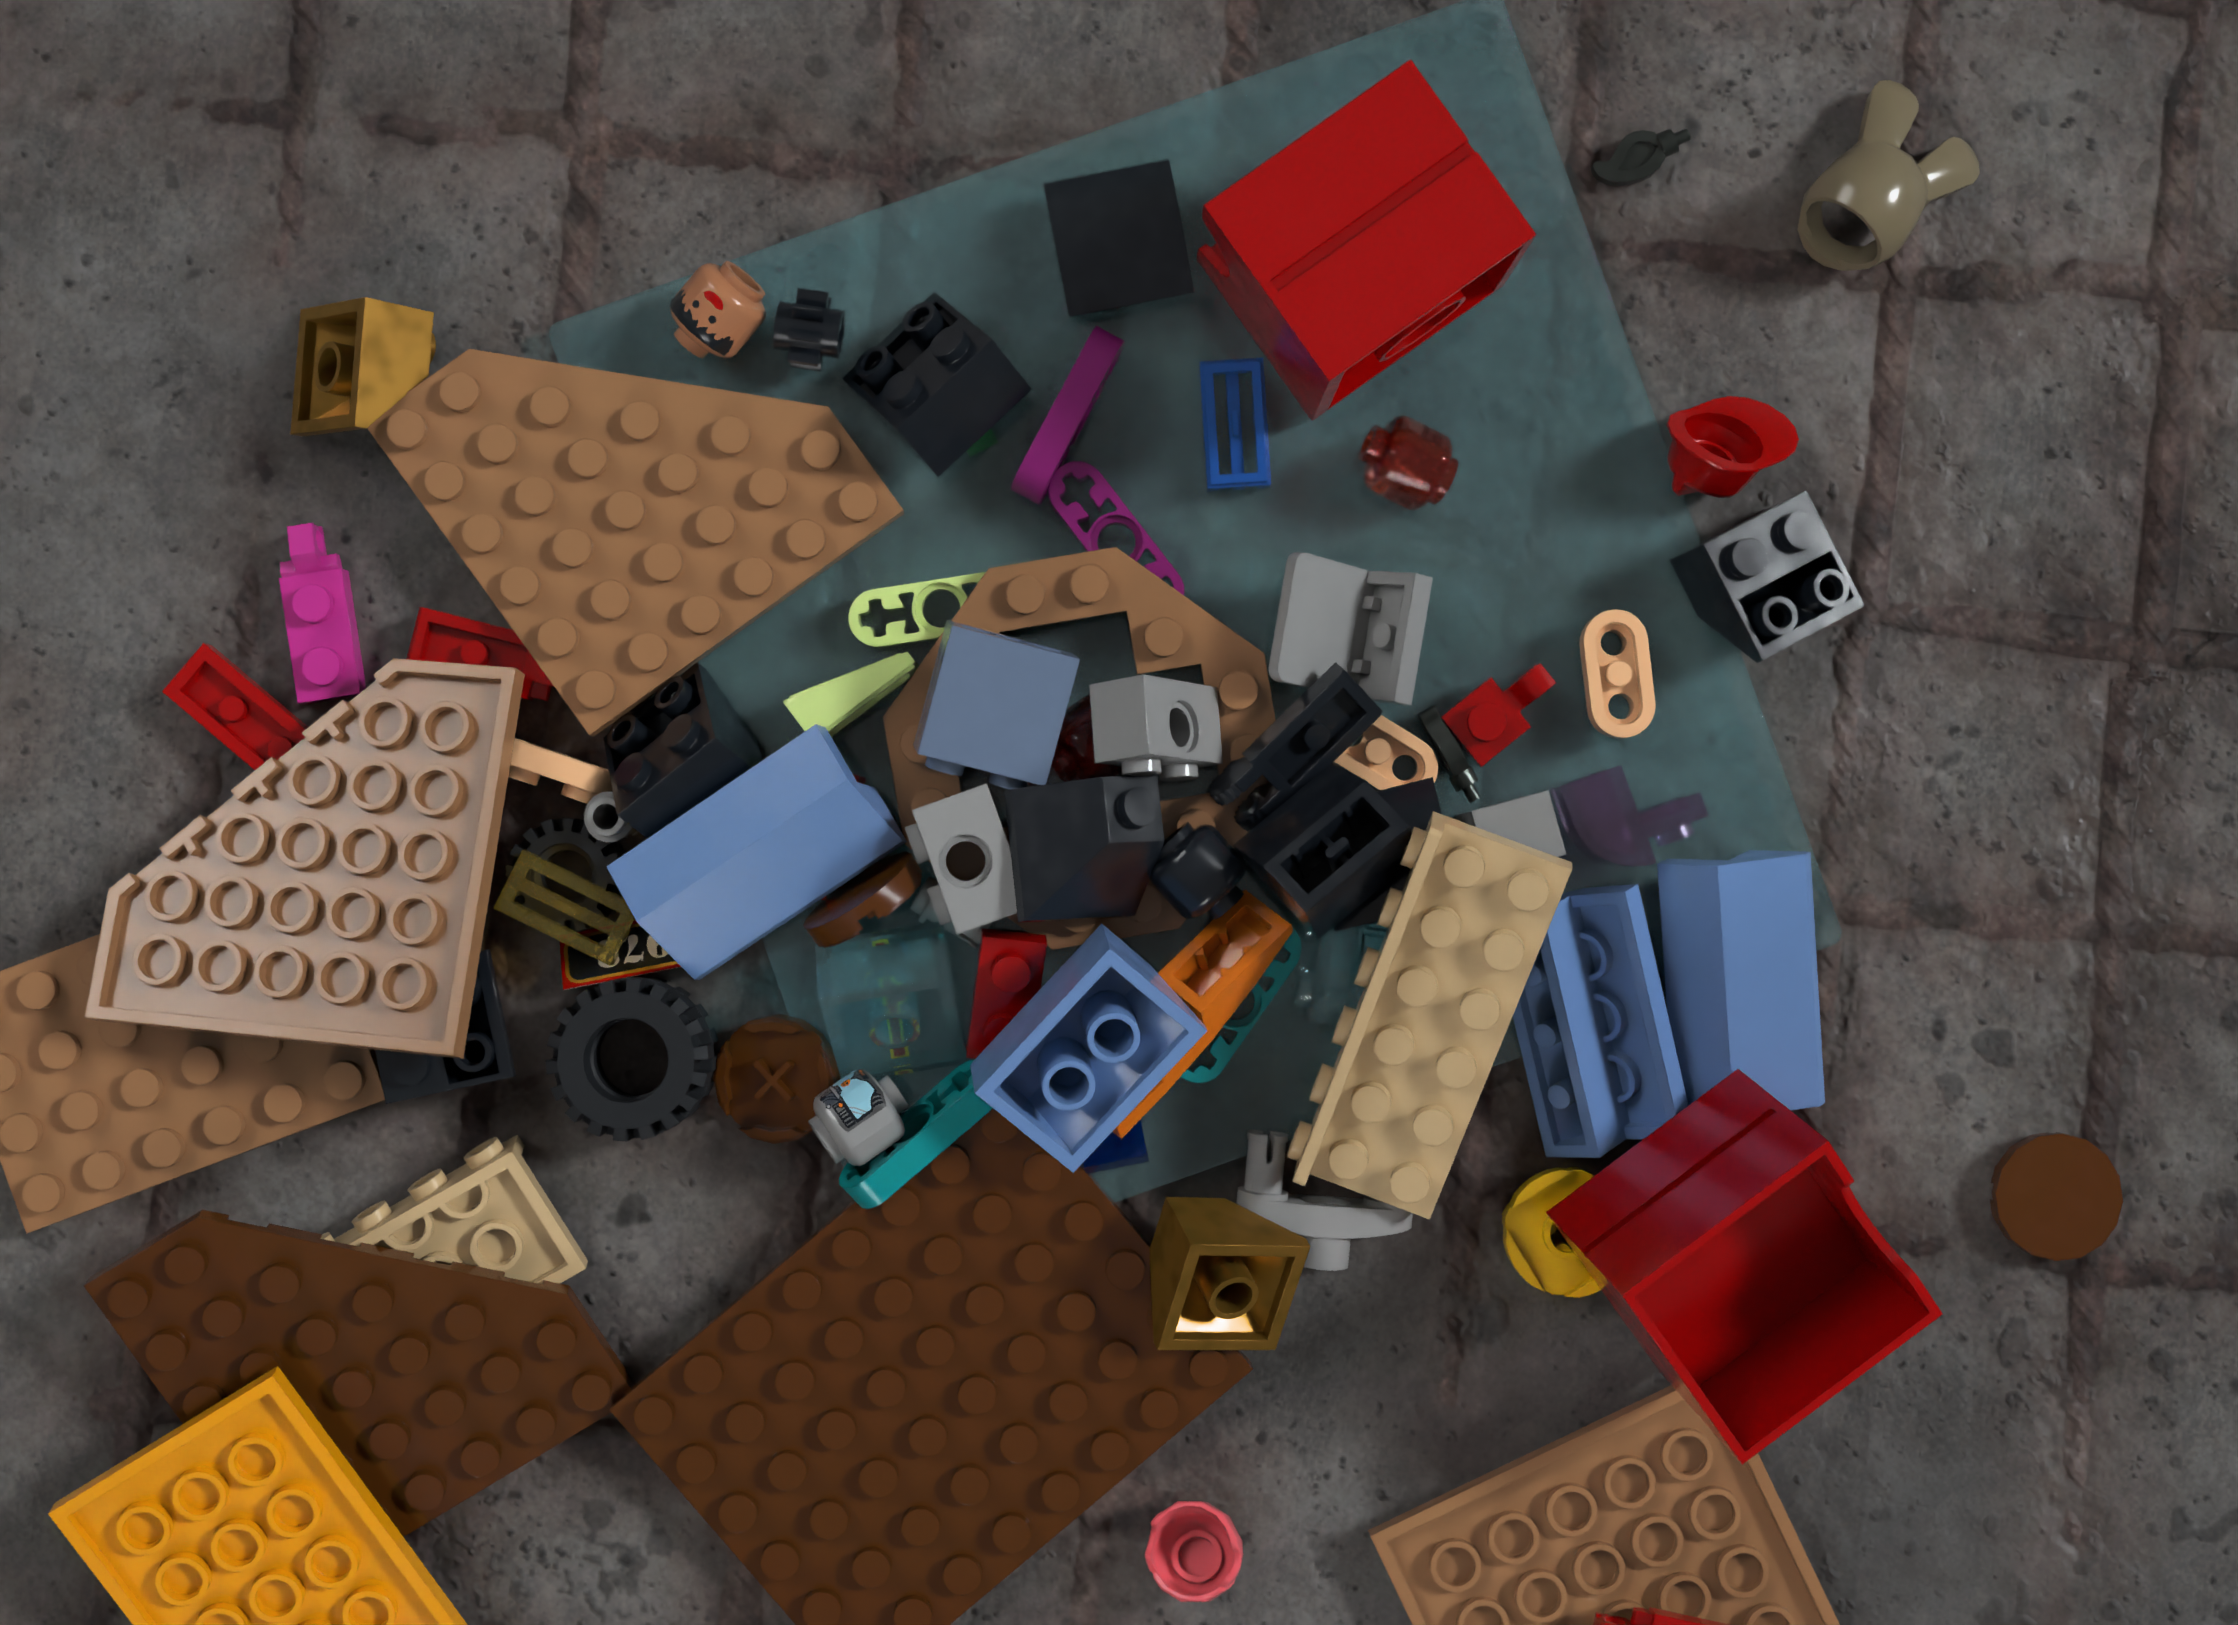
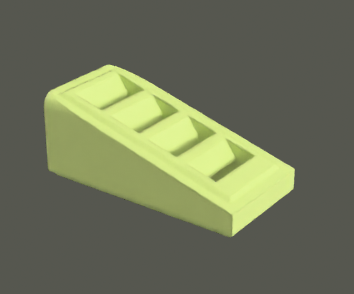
M908 651L902 654L898 653L790 695L788 699L783 700V703L804 731L817 724L826 727L832 738L908 681L919 665Z

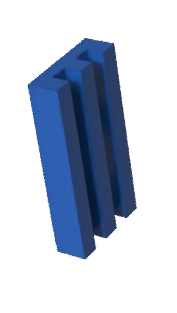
M1263 358L1199 361L1207 492L1231 488L1232 490H1243L1247 487H1257V489L1270 488L1271 471ZM1239 373H1250L1256 458V472L1244 473ZM1225 374L1231 474L1220 475L1213 375Z

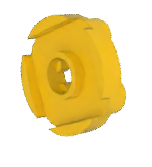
M1552 1168L1535 1174L1519 1186L1502 1213L1503 1244L1512 1266L1531 1286L1552 1295L1580 1298L1601 1290L1569 1246L1564 1242L1553 1244L1551 1235L1557 1229L1546 1213L1595 1176L1581 1168Z

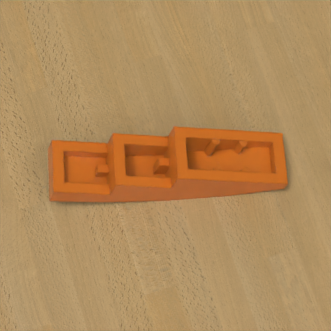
M1247 890L1243 891L1244 895L1232 908L1218 919H1213L1158 972L1202 1021L1208 1031L1113 1130L1121 1139L1169 1091L1210 1044L1255 987L1292 934L1293 929L1289 922Z

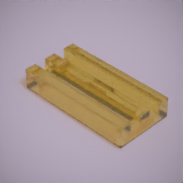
M522 850L494 906V909L609 966L614 965L619 955L618 951L622 943L626 941L631 931L630 927L635 919L623 897L528 850ZM529 869L619 912L620 915L616 923L526 879L525 877ZM518 891L608 934L609 937L605 945L515 902L514 899Z

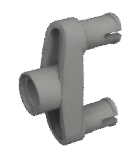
M1248 1130L1245 1184L1238 1187L1236 1204L1306 1238L1311 1247L1304 1268L1327 1271L1345 1270L1348 1268L1351 1239L1393 1235L1412 1228L1413 1213L1366 1195L1361 1199L1288 1194L1287 1191L1282 1190L1286 1142H1288L1289 1134L1268 1130L1267 1135L1263 1134L1262 1130Z

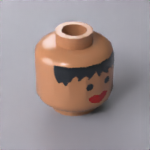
M725 261L722 266L706 263L695 271L670 303L671 315L679 326L674 332V336L683 347L701 359H704L708 353L722 358H732L765 321L766 310L761 299L766 294L762 287L747 272L734 263Z

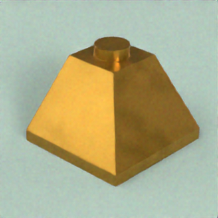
M368 297L300 309L290 435L302 437L367 429L406 396L407 392L429 376L430 363L434 358L436 350V340L432 333L434 312Z
M1166 1197L1150 1246L1153 1342L1157 1350H1276L1311 1247L1307 1239L1226 1198Z

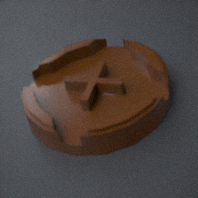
M907 851L883 859L827 896V899L820 902L807 916L803 927L814 942L823 948L836 946L859 935V931L863 929L858 920L866 915L869 919L873 916H876L877 919L882 916L886 917L904 903L920 886L923 877L922 870L912 854Z
M776 1014L748 1021L738 1028L729 1040L725 1041L717 1054L716 1070L714 1071L713 1079L718 1103L726 1116L731 1115L734 1121L741 1126L738 1129L752 1139L777 1144L798 1140L813 1131L808 1121L816 1116L813 1110L814 1099L818 1094L839 1081L841 1075L837 1055L822 1032L804 1019Z
M2060 1132L2029 1135L2008 1148L1996 1164L1991 1183H1993V1200L1990 1199L1993 1218L2008 1240L2031 1255L2053 1261L2081 1258L2102 1246L2117 1226L2123 1204L2120 1176L2108 1156L2086 1139Z

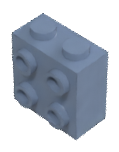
M946 620L913 744L917 754L927 756L926 767L951 775L963 776L965 766L990 772L989 783L1009 790L1027 787L1028 782L1046 785L1080 659L1067 651Z

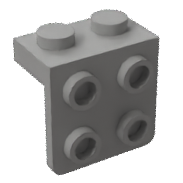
M1306 552L1291 553L1286 562L1269 662L1270 677L1274 681L1308 689L1336 662L1374 702L1411 706L1433 578L1409 572L1368 571Z

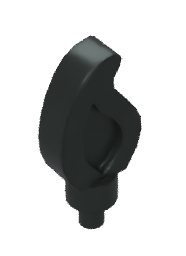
M1687 128L1673 133L1671 129L1658 134L1645 130L1634 131L1623 138L1609 161L1594 162L1590 171L1596 180L1607 185L1623 186L1642 182L1658 171L1666 157L1679 152L1678 145L1691 140L1690 133Z
M1435 705L1420 712L1418 718L1437 757L1449 774V780L1455 791L1463 790L1469 803L1479 799L1481 796L1474 786L1478 778L1472 767L1468 765L1461 748L1444 724Z

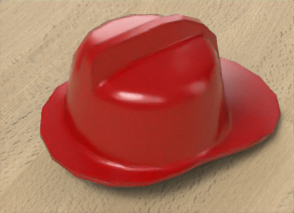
M1736 396L1712 399L1692 408L1671 414L1666 426L1673 438L1667 456V463L1670 470L1674 473L1672 491L1678 496L1697 492L1717 498H1730L1744 489L1760 470L1784 461L1795 453L1799 441L1795 426L1783 413L1770 405L1751 398Z

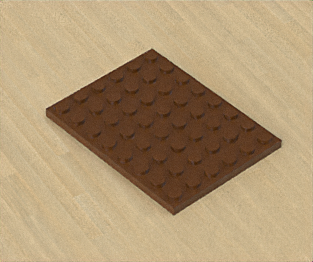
M992 1108L984 1117L882 1204L871 1209H863L853 1200L635 1384L626 1394L612 1404L609 1410L795 1625H950L1251 1372L1253 1366L1241 1350H1157L1153 1342L1150 1243L1082 1164L1074 1173L1071 1172Z

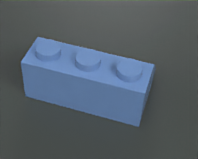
M1101 923L970 1064L974 1092L1074 1173L1208 1030L1156 970Z

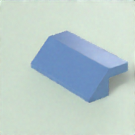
M815 724L606 867L636 922L694 980H700L905 844L907 840L876 787L856 781L826 727Z
M1748 850L1730 860L1666 859L1658 863L1667 1013L1688 1105L1737 1069L1741 1070L1789 1110L1823 1105L1825 1103L1811 852Z
M1639 885L1591 887L1563 893L1513 1014V1020L1546 1157L1600 1158L1626 1139L1646 1138L1689 1105Z

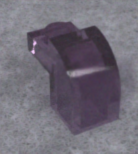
M1621 765L1609 767L1550 789L1560 819L1570 840L1582 853L1591 859L1610 866L1637 867L1657 863L1648 838L1654 836L1658 847L1684 839L1695 834L1692 822L1709 816L1700 792L1685 794L1638 811Z

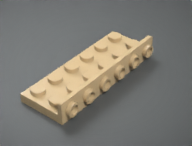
M1434 811L1426 830L1413 827L1409 843L1405 847L1400 861V865L1411 868L1402 891L1390 887L1377 921V925L1387 928L1379 950L1368 946L1365 950L1354 980V984L1364 987L1356 1009L1346 1005L1342 1009L1331 1040L1332 1043L1341 1046L1334 1067L1324 1063L1321 1064L1309 1096L1310 1101L1319 1104L1311 1124L1299 1121L1287 1153L1288 1158L1297 1161L1292 1181L1294 1183L1305 1186L1309 1175H1313L1429 1220L1572 872V862Z
M518 1135L503 1143L499 1141L498 1137L484 1141L464 1156L466 1164L447 1175L444 1174L442 1169L426 1174L408 1188L410 1196L389 1207L385 1200L380 1201L362 1211L352 1220L354 1228L334 1239L330 1232L322 1234L321 1238L354 1246H360L362 1242L414 1253L413 1258L450 1266L454 1261L505 1272L504 1277L543 1284V1280L560 1284L585 1270L588 1263L584 1253L522 1157L524 1144Z

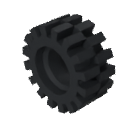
M550 819L540 822L541 826L538 828H530L522 835L525 838L520 845L515 844L510 855L515 857L512 866L506 865L505 876L511 877L512 887L507 888L510 899H516L520 906L516 910L522 917H529L534 921L532 925L540 929L553 930V933H574L596 928L604 924L605 919L609 915H615L621 907L618 903L622 895L606 866L625 853L620 843H607L597 840L588 832L582 819ZM566 850H572L584 856L592 870V881L589 889L580 898L572 901L557 898L550 892L545 881V871L549 861L556 854Z

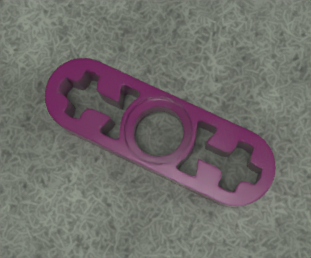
M1099 326L1094 328L1013 480L1011 491L1038 505L1043 502L1048 494L1049 482L1054 472L1064 464L1124 349L1125 340Z
M1073 461L1062 465L1054 472L1048 488L1051 506L1086 552L1099 550L1097 545L1098 537L1105 528L1111 525L1124 526L1132 532L1135 538V548L1129 557L1139 562L1144 553H1149L1155 562L1148 563L1144 567L1160 579H1166L1174 589L1184 595V584L1178 572L1098 469L1086 462ZM1070 477L1078 483H1082L1087 479L1093 483L1094 486L1089 490V498L1099 512L1106 502H1109L1115 509L1114 512L1099 517L1087 533L1078 525L1089 520V515L1084 508L1076 501L1067 506L1061 501L1066 494V487L1063 482Z

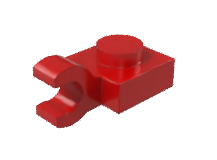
M1541 663L1533 666L1504 691L1490 677L1444 713L1441 719L1478 767H1482L1531 728V725L1520 711L1554 686L1556 682Z

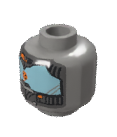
M857 1069L815 1097L813 1110L816 1116L811 1118L808 1123L836 1164L845 1158L848 1163L854 1166H861L903 1137L905 1128L899 1113L909 1106L888 1075L876 1081L866 1070Z

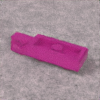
M314 523L287 526L291 561L280 562L282 578H279L297 702L298 704L306 705L356 697L366 688L349 571L343 569L339 554L327 555L323 527L314 525Z

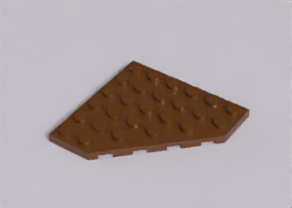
M207 1210L199 1211L90 1276L83 1285L182 1424L278 1366L403 1537L612 1413L609 1410L612 1404L635 1385V1382L569 1285L543 1280V1284L508 1278L504 1277L505 1272L454 1261L450 1266L413 1258L414 1253L362 1242L360 1246L321 1239L322 1234L270 1223L267 1227L228 1220L229 1215Z

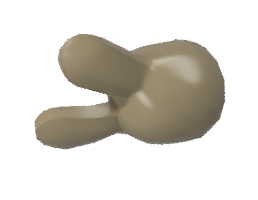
M1882 80L1873 87L1866 99L1858 142L1837 158L1804 194L1797 230L1804 249L1812 259L1823 266L1841 271L1870 269L1885 262L1910 237L1921 217L1923 209L1929 202L1947 197L1973 184L1980 174L1979 161L1974 150L1967 142L1958 137L1948 138L1924 156L1918 163H1916L1911 155L1900 149L1919 109L1916 96L1900 83ZM1823 201L1841 205L1853 212L1868 226L1875 240L1866 246L1845 245L1832 238L1823 224L1821 210Z

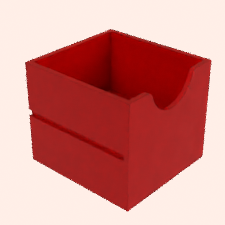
M1411 59L1203 205L1202 219L1215 239L1216 244L1212 247L1208 244L1201 246L1197 251L1196 260L1311 421H1314L1503 287L1537 235L1482 157L1471 147L1468 142L1469 139Z
M1739 1069L1735 1070L1546 1212L1659 1372L1742 1465L1943 1314L1917 1274L1889 1245L1861 1208L1850 1188L1854 1179L1830 1142Z

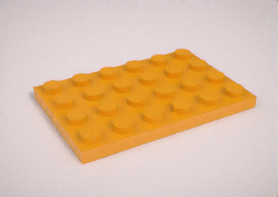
M278 1366L54 1503L48 1513L133 1625H468Z

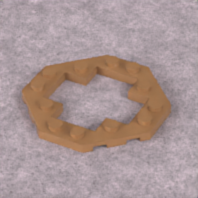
M1117 547L988 568L951 621L1000 634L1002 632L1126 612L1137 675L1200 664L1203 685L1217 687L1223 757V764L1217 765L1218 775L1223 772V769L1230 762L1245 757L1242 753L1276 721L1265 653ZM943 633L883 716L902 834L907 840L905 845L910 849L912 848L905 827L916 823L912 810L962 792L959 776L926 767L927 756L917 754L913 746ZM1261 775L1245 792L1239 795V798L1223 806L1218 804L1210 796V793L1161 800L1164 840L1184 823L1189 822L1193 828L1204 824L1212 825L1233 847L1237 841L1248 833L1235 822V811H1237L1238 806L1242 804L1243 800L1248 798V795L1256 787L1270 782ZM1008 826L1003 829L1010 846ZM968 841L959 842L953 845L947 853V868L958 879H973L984 868V853L975 843ZM1150 879L1135 916L1019 923L1017 913L1007 917L1028 933L1046 935L1047 946L1052 950L1082 945L1101 923L1118 938H1126L1180 929L1187 919L1182 917L1151 883Z

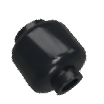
M1186 822L1164 840L1150 881L1182 917L1195 919L1208 912L1216 920L1232 908L1244 895L1236 885L1241 881L1246 872V863L1215 827L1204 824L1193 828L1189 822Z

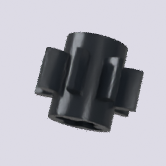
M798 288L796 303L779 302L774 323L773 346L775 350L789 351L787 362L791 363V368L821 372L823 356L839 359L844 341L846 314L845 310L831 308L832 298L829 297V292Z

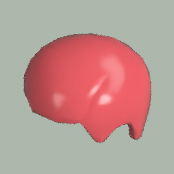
M1177 1501L1152 1519L1150 1522L1149 1540L1145 1550V1560L1149 1571L1153 1573L1154 1580L1162 1591L1180 1602H1210L1232 1587L1241 1569L1243 1544L1229 1515L1208 1502Z

